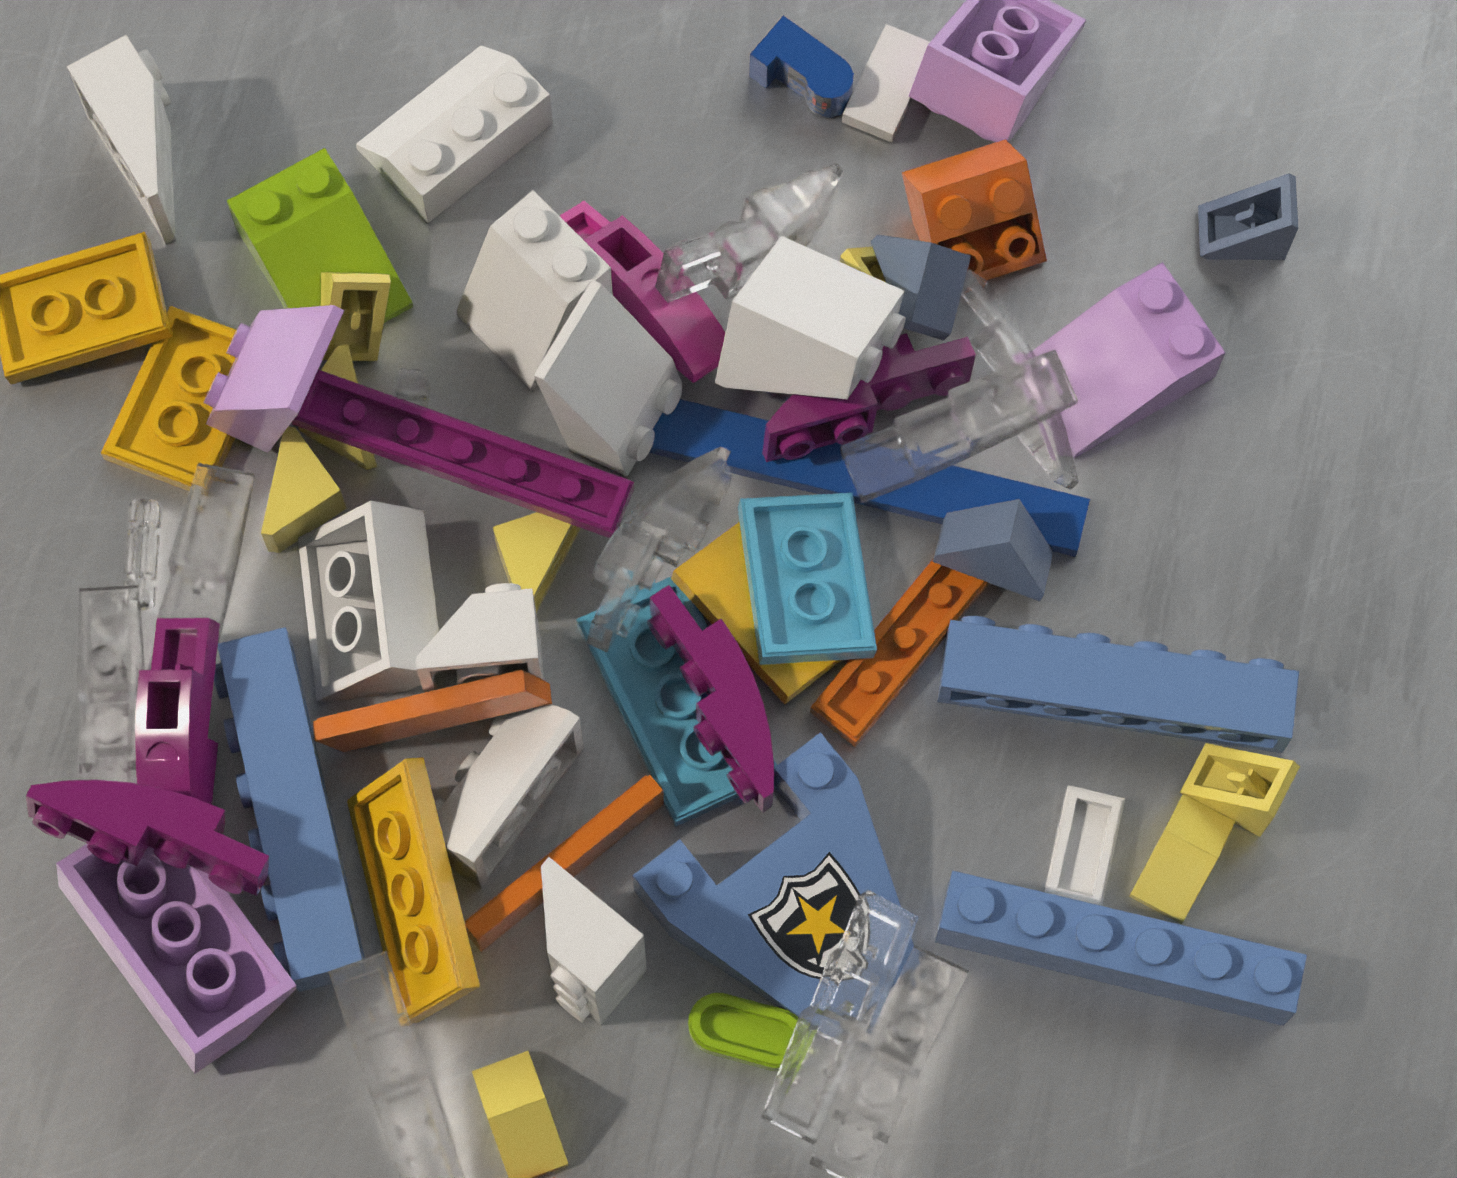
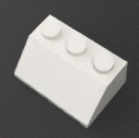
M480 45L360 140L356 147L428 224L553 124L550 94L513 56Z
M369 501L299 537L298 544L316 702L326 703L405 692L420 686L421 683L416 669V656L439 632L424 510Z
M500 583L487 587L485 593L471 594L416 656V669L423 693L517 670H524L544 680L541 638L533 589H521L520 585L513 583Z
M548 704L497 716L489 730V734L493 736L481 754L473 751L463 761L454 778L459 784L447 800L444 801L438 798L435 801L451 868L481 889L584 749L580 717L569 710Z
M548 857L541 865L547 953L552 970L550 977L555 983L553 989L559 994L555 999L579 1021L583 1022L589 1015L598 1024L602 1025L647 972L644 935Z

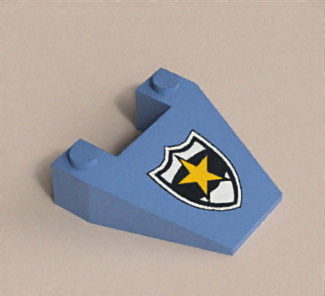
M820 732L774 767V788L801 821L746 864L716 885L679 839L632 876L634 892L671 938L778 1008L792 1012L804 1025L828 1039L919 968L920 962L858 777Z

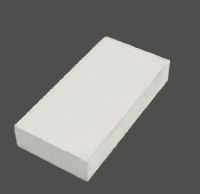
M886 24L843 112L842 123L892 143L913 100L909 97V93L930 41Z
M1070 785L1067 786L1044 887L1045 893L1103 906L1125 798Z

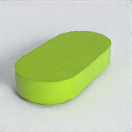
M711 993L700 998L694 1004L689 1014L688 1028L693 1043L700 1050L710 1055L769 1071H783L794 1066L800 1060L805 1050V1028L795 1014L785 1009L726 993Z

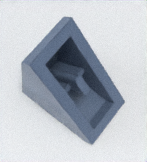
M1288 173L1198 205L1200 257L1207 260H1285L1298 231L1296 176Z
M877 234L870 242L885 281L904 290L899 314L906 317L903 328L944 341L952 332L971 256L931 242Z
M1016 499L948 512L943 519L933 562L1041 601L1046 588L1053 551L1021 500Z

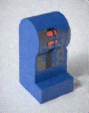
M784 15L750 53L749 77L767 89L776 78L794 92L803 96L807 107L814 114L824 118H833L840 116L844 112L853 89L854 73L851 66L845 59Z

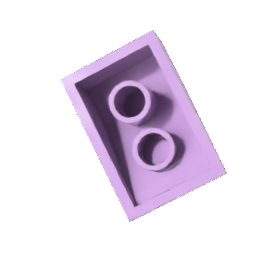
M966 0L927 45L909 97L926 105L932 112L944 115L973 130L983 139L994 142L1006 139L1009 142L1026 121L1082 31L1086 19L1050 0Z
M1162 262L1102 298L1015 363L1014 370L1072 456L1076 458L1215 378L1225 351Z
M335 305L261 310L250 326L240 323L226 352L235 357L228 376L217 373L204 400L205 404L213 407L206 424L268 453L298 415L344 310Z

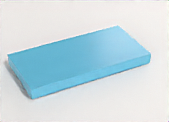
M668 577L576 619L581 635L649 774L663 789L664 805L675 827L729 803L739 798L727 778V773L732 771L720 752L711 756L693 729L699 723L696 719V703L708 695L705 692L701 696H697L680 671V667L685 664L673 646L665 650L656 640L647 624V620L652 618L650 614V597L670 585L700 629L703 631L708 627L698 608L671 580V577Z

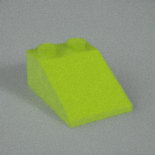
M325 148L226 200L237 232L285 309L321 306V272L379 273L390 275L391 284L384 323L414 307L411 298L356 197Z

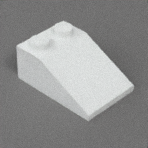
M124 35L67 66V69L88 119L166 245L175 240L171 126L164 107L171 104V100L160 81L163 79L161 72L149 51L144 49L137 52L128 36Z
M591 280L534 374L569 451L625 476L629 475L636 461H642L648 455L655 437L652 429L662 413L668 415L673 412L682 394V382L673 358L603 284Z

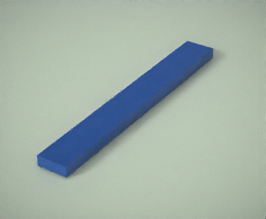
M682 399L679 400L673 412L668 415L662 413L652 429L655 437L649 452L651 454L815 494L853 493L855 504L941 525L948 512L1020 499L1052 551L1076 557L1090 502V498L859 442L847 445L834 443L813 449L809 454L798 459L787 460L780 458L766 462L762 452L765 428L769 420Z

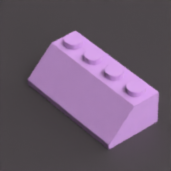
M85 844L56 863L60 889L194 1074L243 1042L296 990L297 985L247 917L227 891L219 888L209 880V874L190 865H187L185 869L173 867L160 860L154 854V849L149 846L138 866H134L124 860H121L119 864L106 862L92 854L87 848L88 844Z

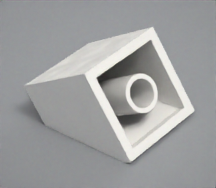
M532 190L490 225L456 313L482 342L533 391L538 387L534 377L536 370L591 280L603 284L613 295L611 267Z
M781 236L732 301L715 383L724 388L848 399L860 380L868 383L872 379L881 361L882 348L884 346L893 348L900 337L906 317L899 314L904 290Z

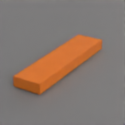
M932 559L875 628L877 651L874 658L850 659L812 704L810 713L852 746L856 747L946 638L950 620L959 621L990 583L934 563Z
M517 670L324 716L313 721L314 741L336 750L347 752L552 704L550 683L524 670Z
M645 775L465 920L468 937L481 952L484 951L544 902L541 865L548 857L575 877L663 806V789L651 775L648 777Z

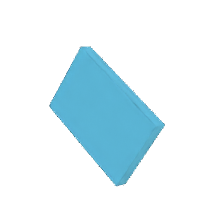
M853 493L741 498L737 508L759 664L874 658L877 646Z

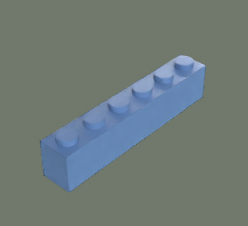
M965 616L961 618V621L950 620L945 641L937 699L939 703L1283 753L1292 739L1299 671L1284 669V664L1279 661L1265 658L1252 659L1249 661V664L1228 661L1224 654L1212 650H1196L1191 652V655L1168 652L1167 646L1150 641L1136 642L1133 646L1112 644L1109 637L1096 633H1080L1076 635V638L1053 635L1052 629L1035 624L1021 625L1018 630L997 627L993 620L981 616Z
M284 627L218 643L221 663L215 666L214 683L219 699L229 697L233 717L223 720L225 733L231 753L241 752L245 773L236 774L237 787L243 808H254L258 828L248 830L250 846L269 856L268 875L270 884L262 886L261 895L268 921L279 920L283 941L273 943L275 957L289 976H291L299 992L369 975L317 746L314 741V733L294 646L287 628Z
M953 870L947 885L935 943L1282 1026L1296 1013L1307 957L1306 954Z

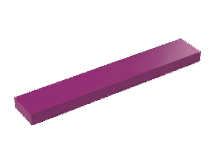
M319 369L298 415L291 422L292 425L613 540L634 491V482Z

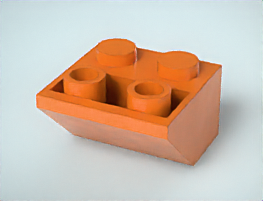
M1006 139L902 172L912 222L919 240L931 242L971 256L963 288L1047 261L1027 160Z

